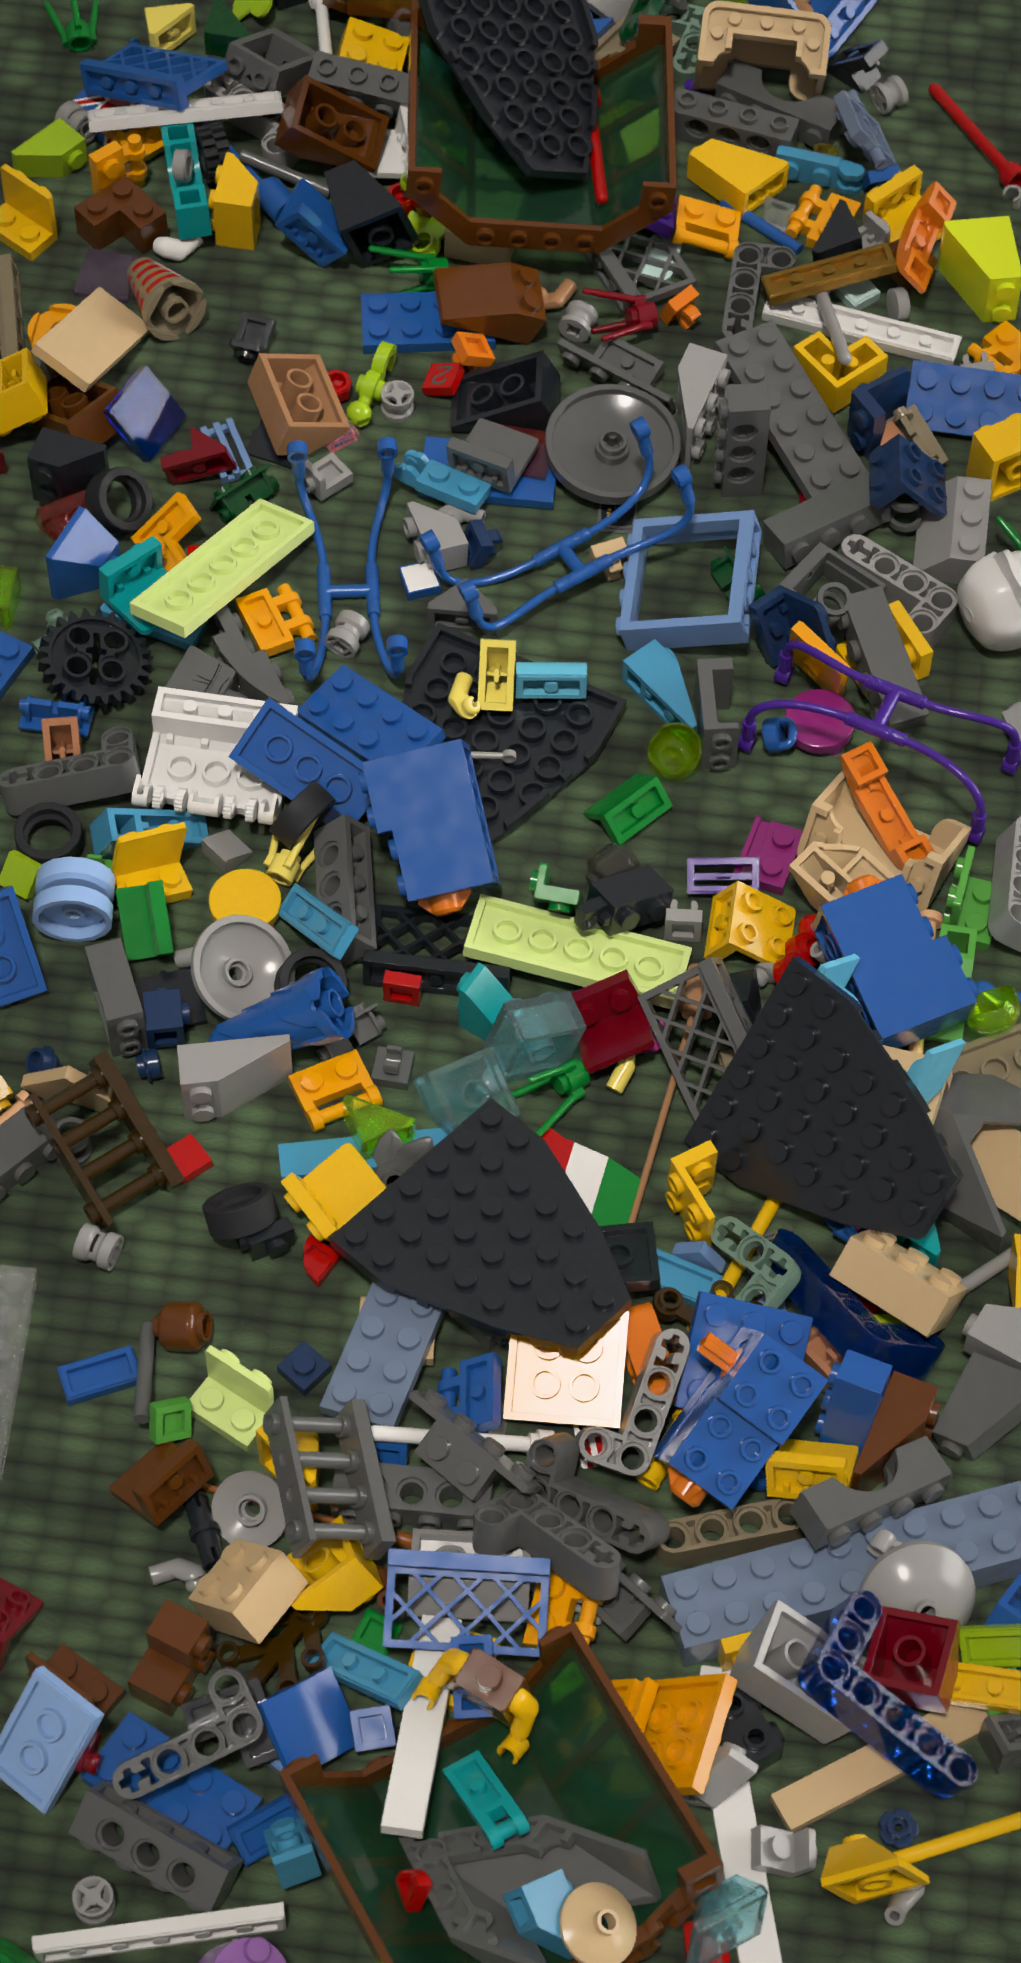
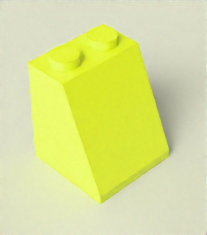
M1000 216L944 221L937 264L938 270L983 323L1015 320L1021 292V265L1010 217Z

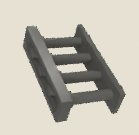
M279 1396L263 1415V1430L268 1435L286 1522L285 1537L290 1543L293 1558H301L317 1539L358 1540L362 1545L365 1560H380L388 1551V1548H391L396 1542L365 1400L350 1399L335 1418L291 1416L287 1396ZM295 1432L335 1434L339 1439L342 1453L298 1451ZM302 1467L343 1469L347 1476L349 1488L306 1487ZM310 1503L350 1504L354 1508L357 1524L313 1523Z

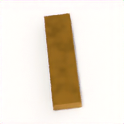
M888 242L760 277L769 305L774 306L897 272V263Z

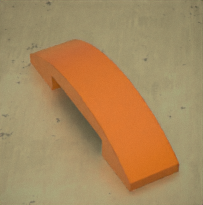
M937 181L931 183L911 212L901 233L896 253V263L899 272L920 294L926 291L933 272V268L928 264V260L939 229L943 228L944 221L951 220L957 204Z
M872 741L842 754L839 758L855 801L874 836L897 868L902 871L904 864L909 858L923 859L931 851L935 852L925 833L918 835L885 778L889 771Z

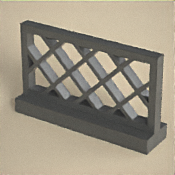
M636 191L608 200L606 204H603V217L611 218L610 221L624 214L620 212L621 208L633 204ZM580 203L569 206L567 224L592 225V206L585 209ZM652 231L653 236L651 239L636 235L635 233L624 239L625 243L622 249L611 246L599 254L582 253L606 291L637 296L641 295L637 289L638 282L655 286L654 291L642 294L646 296V302H657L679 294L690 285L696 288L697 280L670 239ZM630 243L647 247L645 254L642 255L628 251ZM652 248L665 250L669 255L667 261L649 257ZM626 259L640 263L638 271L624 268L622 266L623 260ZM645 265L662 268L660 277L657 278L643 274ZM670 270L675 274L681 275L684 280L675 283L664 278L667 271ZM613 300L625 318L626 308L631 307L633 303Z
M709 957L699 962L698 966L637 996L694 1121H696L701 1112L699 1105L703 1093L711 1095L713 1090L705 1088L711 1069L715 1068L725 1072L727 1068L714 1063L720 1043L731 1046L736 1053L752 1026L727 969L719 957ZM698 975L704 986L700 1002L683 996L687 981ZM678 986L676 993L669 991L674 987ZM661 994L674 998L668 1018L656 1014L651 1004V999ZM708 998L710 999L713 1007L707 1005ZM681 1001L698 1006L692 1027L674 1021ZM705 1009L715 1012L720 1020L716 1035L698 1029ZM660 1021L666 1023L664 1030ZM672 1026L690 1031L684 1051L672 1048L668 1038ZM724 1031L729 1040L722 1038ZM696 1034L714 1040L707 1060L690 1054ZM675 1054L682 1056L680 1063L678 1062ZM688 1059L705 1065L699 1085L688 1082L684 1075ZM691 1088L697 1090L695 1097Z

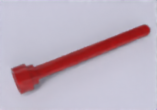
M937 83L930 84L928 88L930 95L999 170L1000 183L1004 187L1009 185L1020 187L1021 165L1012 161L1008 162Z
M598 88V109H599V107L601 106L602 100H601L600 89ZM597 119L596 128L591 134L590 141L593 142V148L589 156L595 200L598 204L603 205L608 201V190Z

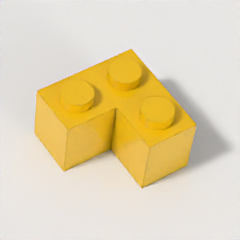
M817 331L793 347V353L833 414L851 403L852 391L859 385L870 383L886 373L888 356L867 335L848 346L852 356V361L849 365H841L839 363L832 342L820 331Z

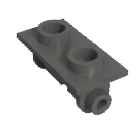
M364 1002L353 1007L355 1027L352 1035L358 1046L381 1035L382 1030L386 1028V1023L381 1015L375 1017L372 1013L378 1006L377 1002L369 1007H366ZM347 1038L338 1042L320 1045L316 1053L321 1062L347 1053L354 1048Z

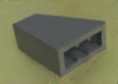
M973 1351L932 1431L940 1451L955 1459H960L963 1456L975 1460L1021 1422V1370Z

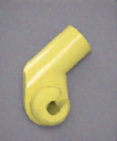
M459 672L449 693L448 702L459 717L473 719L479 713L481 704L479 700L474 702V697L468 695L473 682L472 676Z
M636 1054L618 1061L606 1084L607 1088L622 1095L635 1071Z

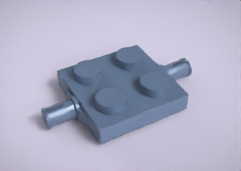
M843 89L833 98L839 109L836 111V115L847 128L844 134L849 143L854 148L860 146L865 157L877 170H883L886 167L896 165L897 163L880 124L867 112L864 103L859 98L858 92L853 89L846 92Z

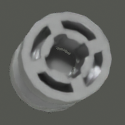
M67 101L58 109L55 121L61 118L86 139V143L92 141L98 133H90L88 122L89 110H85L80 104L75 101Z
M342 610L335 620L336 627L331 628L325 636L324 644L336 656L350 659L354 657L359 649V641L364 640L370 631V625L359 613L352 610Z
M86 1222L75 1240L73 1257L84 1262L92 1260L96 1262L97 1267L110 1271L119 1259L124 1238L122 1235L114 1232L103 1233L98 1226Z

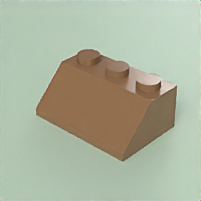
M259 353L247 383L276 455H287V445L296 440L307 444L309 455L349 431L350 425L320 354Z

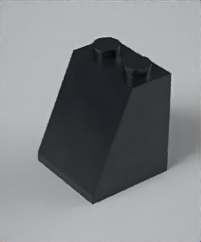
M355 160L324 172L339 230L362 269L393 257L370 252L368 247L371 245L404 251L422 245V241L401 203Z

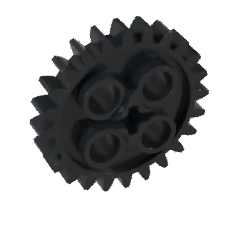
M83 608L82 617H77L73 611H70L68 622L58 617L56 627L49 625L46 636L42 635L37 659H39L38 671L43 672L42 682L51 683V694L62 692L61 702H66L70 698L77 704L85 702L87 706L91 707V712L94 705H99L103 713L106 712L107 705L111 703L118 710L120 709L122 699L131 704L133 695H141L143 685H147L152 661H149L151 649L145 648L146 637L137 638L138 631L134 628L127 629V621L125 619H122L120 622L114 621L115 612H111L105 618L102 617L101 609H97L95 616H90L88 610ZM93 636H98L97 671L95 685H91L89 680L92 664ZM74 642H79V643H82L83 645H78V644H75ZM71 671H76L81 674H74Z

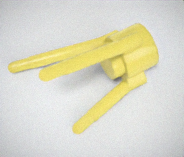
M318 817L299 837L291 851L282 849L280 853H277L279 840L272 834L269 852L263 865L268 867L266 874L276 883L290 887L293 882L298 883L303 872L315 860L314 849L301 864H299L301 858L298 854Z

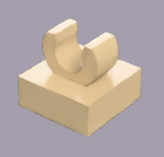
M623 536L590 546L588 563L604 554L610 555L627 547ZM625 557L613 562L611 567L604 570L608 582L621 578L620 571H623L622 563H624Z

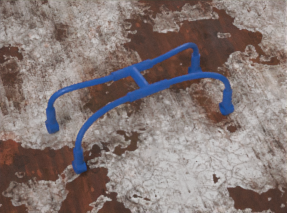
M643 416L629 422L630 429L637 440L641 456L645 459L644 474L634 493L606 518L588 529H580L541 552L532 555V559L506 571L487 577L468 579L458 584L464 579L456 578L444 569L445 563L439 549L441 545L433 530L430 529L419 535V540L427 553L432 569L436 570L440 578L453 586L458 584L457 589L466 604L470 618L475 621L480 629L496 631L508 626L552 595L567 591L611 567L613 562L674 536L690 523L694 514L695 495L691 485L693 478L686 465L681 464L670 471L678 487L682 503L686 506L685 514L678 523L663 532L622 548L610 555L604 554L586 565L582 563L572 550L591 540V536L623 516L647 489L653 473L654 450L649 436L651 435V430ZM559 556L572 571L568 575L554 581L551 587L542 591L506 617L492 623H488L482 618L483 611L478 600L480 596L476 587L501 582L528 571L535 566L539 568Z
M383 437L377 441V456L381 459L383 484L368 544L365 584L331 585L330 566L327 564L323 538L304 483L306 473L305 462L308 460V446L300 440L292 441L287 445V458L292 465V475L295 477L306 517L314 521L315 532L313 533L319 561L317 566L318 617L321 620V631L317 653L315 651V642L311 639L302 638L294 643V657L299 662V672L306 682L315 680L321 669L327 649L324 644V638L329 631L330 620L332 619V599L366 597L367 616L370 618L375 647L384 669L390 677L398 679L405 668L404 658L408 654L407 638L398 634L389 636L386 641V652L379 626L381 610L376 550L380 527L389 497L392 473L395 469L394 459L398 455L397 441L392 437Z

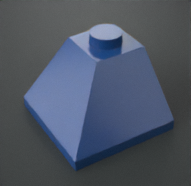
M81 506L78 507L45 556L51 596L56 600L100 589L99 568L107 561L114 560L120 556L119 542Z

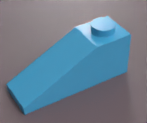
M654 639L623 660L622 681L691 748L696 744L697 722L679 663L672 650L667 647L664 648Z
M106 808L90 825L94 855H102L103 859H113L118 837L128 832H141L157 828L163 824L172 825L184 822L187 827L182 850L201 848V840L209 836L206 818L204 815L187 813V810L175 812L174 810Z

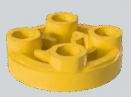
M254 869L233 870L220 877L211 888L209 910L214 922L231 915H247L258 918L274 928V923L279 918L282 905L280 889L269 875Z

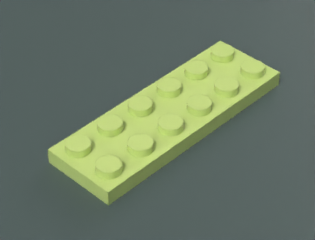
M260 498L129 603L130 613L186 638L315 532L314 521Z
M480 894L462 956L511 967L512 969L582 987H587L627 969L638 990L643 994L686 972L692 947L629 931L608 936L601 928L581 931L574 923V917ZM678 986L674 987L669 991L676 993ZM661 994L650 1001L653 1005L671 1009L674 998Z

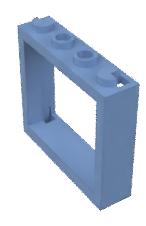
M754 510L695 514L683 530L657 543L669 544L737 538L728 615L638 621L648 547L629 555L628 561H625L623 565L625 588L621 589L619 594L620 606L622 608L621 616L616 618L615 623L617 636L621 635L627 651L639 650L654 639L664 648L749 643L752 617L748 605L754 602L762 530ZM684 515L634 519L633 531L627 537V546L667 530L678 523Z

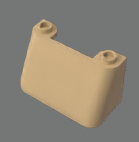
M842 770L811 805L797 848V857L813 841L824 842V844L863 846L895 876L902 874L906 883H911L914 886L918 896V909L920 912L927 910L966 845L972 827L953 819L939 821L933 828L931 835L925 833L935 852L931 851L923 859L909 858L904 864L903 870L900 871L886 854L868 826ZM915 829L918 835L923 834V832Z

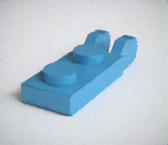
M778 145L776 158L790 163L788 180L836 188L841 194H849L850 196L858 195L862 191L861 179L864 177L865 169L861 164L842 160L841 157Z
M413 449L406 451L403 455L405 464L403 462L398 463L394 467L393 475L401 482H404V484L471 514H476L491 493L492 484L432 459L429 460L424 453Z

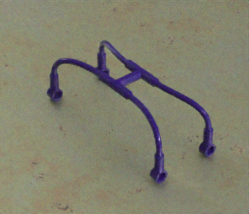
M798 640L787 642L780 651L779 664L774 675V681L786 686L790 683L795 670V666H792L794 655L792 650L798 649L838 672L863 683L865 688L885 695V698L873 720L850 711L845 713L824 705L804 701L771 700L762 702L754 706L743 719L738 749L749 754L753 751L758 739V734L755 733V717L761 712L771 709H797L823 714L844 721V724L900 747L907 746L942 765L955 775L971 793L976 809L973 811L970 824L972 829L967 841L979 846L987 828L985 826L987 813L983 797L975 783L964 771L940 753L918 741L908 738V734L888 727L886 724L897 703L901 701L921 710L926 708L934 712L986 724L1003 730L1010 736L1011 740L1008 742L1006 755L1000 771L1013 776L1021 761V741L1017 730L1009 723L1000 719L942 705L928 700V697L871 674L866 676L805 642Z

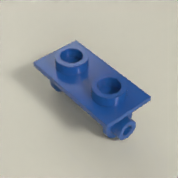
M28 695L27 698H21L19 702V712H22L18 729L42 732L41 719L77 716L80 737L88 738L95 707H93L91 712V707L85 706V702H80L79 704L61 701L52 702V700L33 698L32 695Z

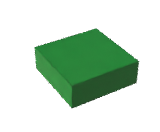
M367 1608L350 1640L388 1657L393 1650V1647H382L384 1616ZM393 1621L392 1639H399L403 1632V1625Z

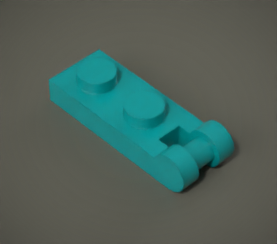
M479 1750L442 1769L446 1782L476 1823L493 1851L504 1846V1840L517 1834L520 1837L531 1831L524 1814ZM505 1816L508 1818L498 1825L494 1823Z

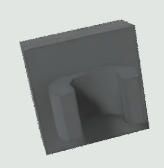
M388 1044L387 1047L378 1046L371 1076L374 1085L408 1091L415 1060L414 1052L403 1050L401 1046Z

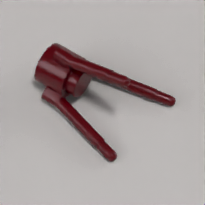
M582 289V293L585 295L633 303L631 307L626 308L624 321L605 324L591 329L592 334L618 330L603 335L601 337L602 342L643 330H652L657 326V307L653 301L646 302L645 295L632 296L598 289Z

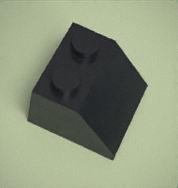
M42 427L27 457L33 500L47 506L53 505L64 509L85 502L88 483L95 475L109 469L107 445ZM111 482L108 485L107 493H109L112 488Z

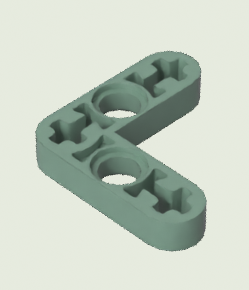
M666 1L660 10L659 16H667L671 13L682 16L679 20H672V33L683 35L673 58V79L680 84H685L686 81L694 79L697 50L690 49L687 45L698 43L705 8L687 3L686 10H679ZM687 60L690 61L691 67H688L687 70H684L687 64Z
M732 1216L724 1217L714 1224L713 1234L711 1235L712 1242L723 1254L753 1274L752 1278L735 1299L751 1302L756 1295L764 1294L766 1299L763 1306L778 1309L801 1279L800 1266L789 1254L737 1218ZM727 1233L736 1234L741 1240L738 1246L729 1238H725ZM763 1246L762 1256L754 1262H749L747 1259L749 1252L754 1247ZM773 1262L781 1269L787 1270L786 1274L783 1276L776 1274L770 1268Z

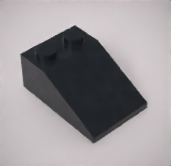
M544 350L464 374L455 396H452L451 430L453 432H471L480 418L524 434L547 429L549 419L559 405V372Z

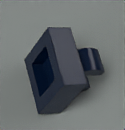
M482 519L469 520L464 531L468 541L467 562L470 569L483 568L487 558L497 554L494 544H501L503 542L499 531L496 529L487 531Z

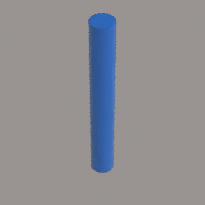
M721 200L719 206L735 210L726 201ZM746 211L741 215V222L778 245L792 249L796 256L803 250L804 245L754 213Z

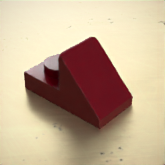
M190 427L192 449L180 450L171 455L160 457L161 468L173 486L237 469L236 462L225 445L193 427Z

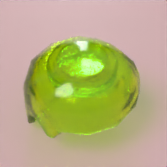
M682 722L662 725L650 739L647 746L646 756L649 766L657 775L669 780L685 778L693 772L701 759V738L694 728Z
M1011 985L999 986L979 993L978 998H976L977 1003L966 1022L971 1030L983 1035H999L1007 1031L1017 1023L1021 1014V1004L1016 988Z

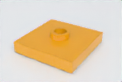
M798 621L791 628L789 641L798 640L805 642L850 667L803 622ZM792 650L794 654L793 662L822 689L836 692L841 696L845 695L848 676L801 650Z

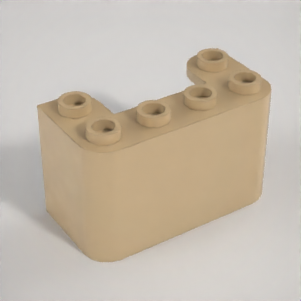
M728 1L709 3L704 9L692 89L716 90V82L726 70L727 63H731L733 59H736L751 66L790 70L789 92L797 101L808 100L821 94L827 71L831 24L827 17L816 12Z

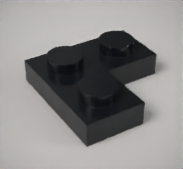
M258 1676L246 1680L256 1704L266 1698ZM239 1683L218 1690L217 1693L225 1698L233 1697L239 1690ZM210 1694L180 1705L188 1729L219 1715ZM249 1713L238 1714L232 1723L234 1730L238 1734L245 1736L254 1732L257 1727L256 1719ZM264 1723L259 1738L239 1749L246 1769L278 1758ZM203 1731L197 1735L195 1744L213 1738L216 1734L211 1731Z

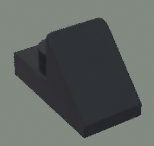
M883 39L843 50L827 65L826 72L857 92L865 93L871 85L881 78L877 66L881 63L880 58L889 49Z

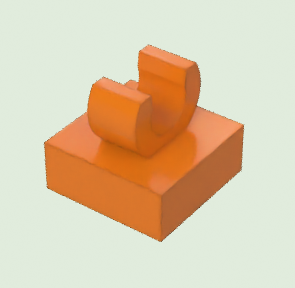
M692 285L688 286L669 300L658 316L666 325L677 318L682 328L685 330L689 329L696 323V319L701 316L698 308L693 305L700 294Z
M457 331L451 339L456 351L451 358L453 363H461L468 366L470 371H475L478 367H489L494 362L495 356L484 334Z

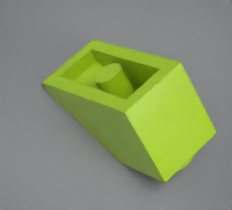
M58 118L11 151L14 170H20L26 177L64 178L74 170L80 169L88 161L86 139L61 118Z

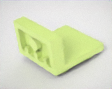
M209 1345L205 1350L208 1377L189 1399L192 1402V1416L238 1447L249 1452L257 1442L256 1430L263 1425V1415L274 1403L272 1382L261 1371L256 1369L250 1371L242 1366L239 1359L226 1349L219 1351Z

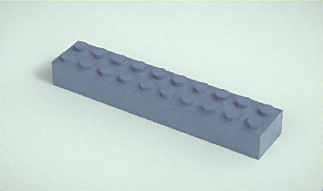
M1021 1480L911 1509L899 1518L891 1515L883 1519L873 1530L863 1532L862 1529L852 1533L845 1542L835 1547L828 1544L815 1550L806 1537L661 1576L659 1595L677 1610L672 1618L682 1626L678 1633L670 1627L682 1666L686 1667L718 1658L720 1639L753 1631L771 1605L777 1600H780L822 1629L860 1620L857 1603L860 1585L869 1568L878 1559L867 1552V1547L875 1534L880 1530L890 1531L896 1537V1540L902 1543L932 1541L951 1548L969 1567L974 1578L975 1588L1016 1578L1021 1573Z

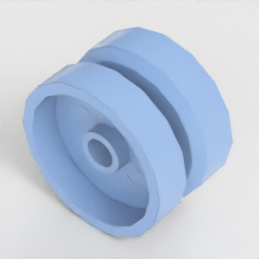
M62 857L43 863L36 874V897L34 898L32 915L33 924L45 935L62 941L84 942L105 936L112 928L115 875L110 868L102 863L87 858Z

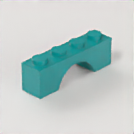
M193 122L160 125L179 239L212 235L209 208L202 180ZM176 149H187L192 154L193 172L188 183L174 181L172 162Z

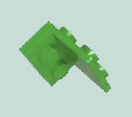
M968 845L965 858L958 856L942 924L978 929L975 949L988 952L992 938L988 929L992 882L970 877L975 847Z

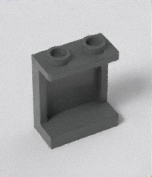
M732 657L697 659L693 702L697 722V740L701 769L724 770L736 766L740 733L739 723H719L717 719V710L729 709L733 678Z

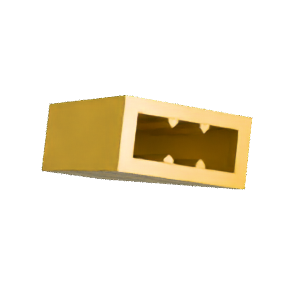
M711 138L702 145L693 148L689 153L686 177L721 202L723 199L743 215L746 211H753L787 187L790 163L783 159Z

